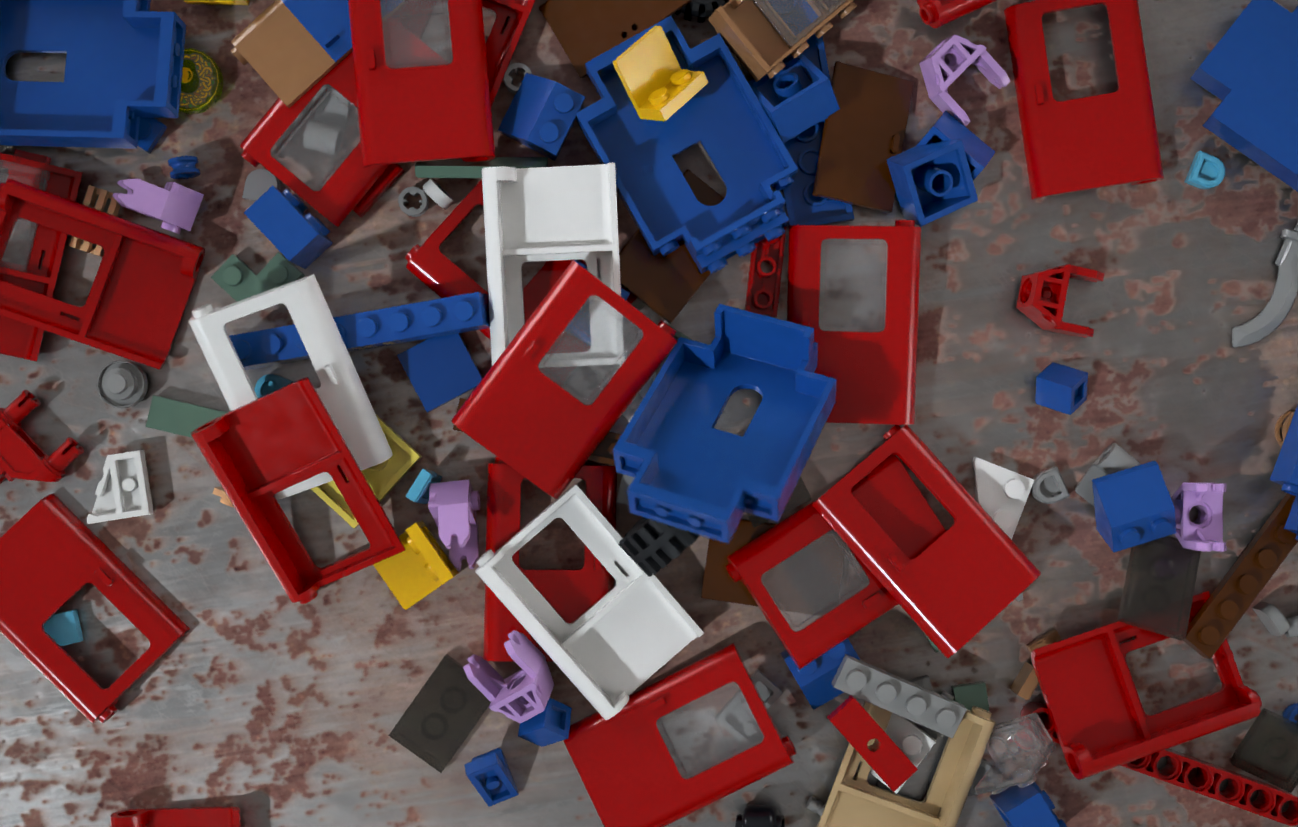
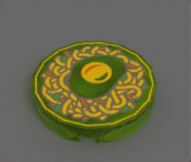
M186 48L184 49L179 112L189 115L203 113L210 109L208 107L214 102L216 103L221 97L224 85L222 71L216 62L203 51Z

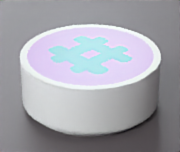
M430 178L423 185V190L441 208L447 209L454 202L453 198L433 179Z

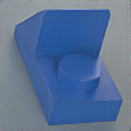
M501 748L474 757L472 762L464 764L466 776L489 807L519 795Z

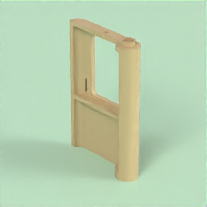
M865 701L863 708L885 732L892 712ZM973 706L971 710H966L954 737H948L927 795L920 802L869 784L867 778L871 766L849 743L817 827H956L996 723L990 719L992 713L977 706ZM875 738L871 739L868 742L867 746H871L874 743Z

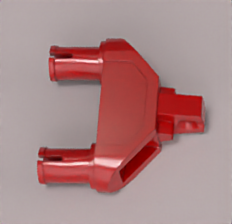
M28 390L22 391V394L8 407L0 408V484L5 479L10 482L16 478L59 482L64 477V469L79 455L84 453L83 447L79 446L77 448L76 446L79 443L73 438L68 437L50 456H47L22 429L20 422L36 407L41 405L38 399L32 400L36 396Z

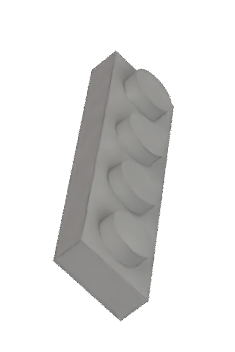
M845 654L831 683L838 690L950 738L954 737L967 710L961 703Z

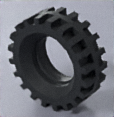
M642 517L624 535L625 537L620 540L618 545L650 577L652 574L655 575L661 568H665L674 558L676 559L700 535Z

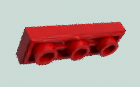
M786 232L770 242L765 238L755 244L757 248L751 252L745 311L777 318ZM761 263H769L772 267L771 272H763L760 268Z
M852 695L827 716L829 721L893 792L918 770ZM875 738L874 743L871 746H867L868 742Z

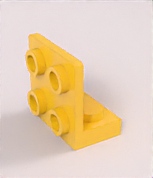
M661 26L651 28L613 61V66L640 119L667 121L709 83L704 71L681 69Z
M423 520L414 523L399 536L405 551L373 564L405 610L459 574Z

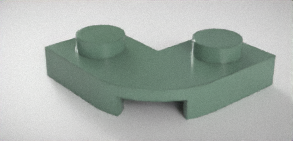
M278 252L258 274L249 268L239 257L232 254L211 278L238 302L301 279L305 275L294 264L289 262L282 253Z

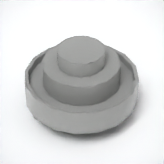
M118 360L102 368L98 375L96 386L99 396L105 403L112 407L129 408L136 406L143 400L147 393L148 380L146 373L140 366L133 362Z

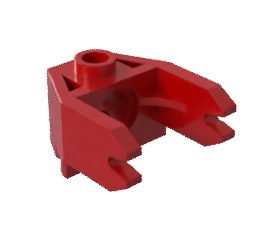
M1066 264L1024 275L1021 279L1016 308L1043 330L1083 338L1093 337L1094 329L1062 321L1069 278L1096 283L1097 281H1103L1105 273Z

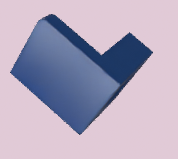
M1055 362L1051 363L1036 376V404L1071 415L1087 400L1088 372Z
M549 697L545 711L519 725L518 737L541 747L568 739L572 708Z

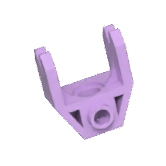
M954 34L942 40L919 65L929 99L942 113L947 111L966 127L971 121L966 112L948 94V87L971 64L975 65L988 81L998 89L1006 87L1011 81L1007 73L986 51L987 48L984 45H976L968 39Z
M138 178L119 180L117 184L125 188L127 193H113L112 195L120 206L162 221L161 228L179 235L182 229L191 231L204 194L175 182H166L163 189Z
M469 479L430 483L428 508L439 530L441 542L449 549V560L457 571L461 570L463 559H467L470 569H474L476 561L479 559L476 510H480L481 507L479 491L473 490Z
M1183 482L1171 497L1175 507V536L1183 548L1206 552L1226 551V542H1223V492H1226V483ZM1195 506L1198 510V517L1194 522H1191L1189 511Z
M514 630L508 634L509 640L504 643L508 655L518 664L521 670L504 679L483 657L475 654L468 657L469 663L463 669L468 680L491 702L489 708L492 711L501 712L506 717L521 724L545 711L554 682L545 656L523 633Z

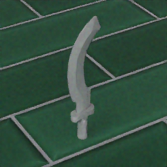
M1298 220L1293 231L1283 229L1280 236L1285 241L1275 261V264L1279 266L1273 294L1265 308L1255 318L1232 329V346L1234 348L1251 345L1267 337L1277 329L1288 315L1298 292Z

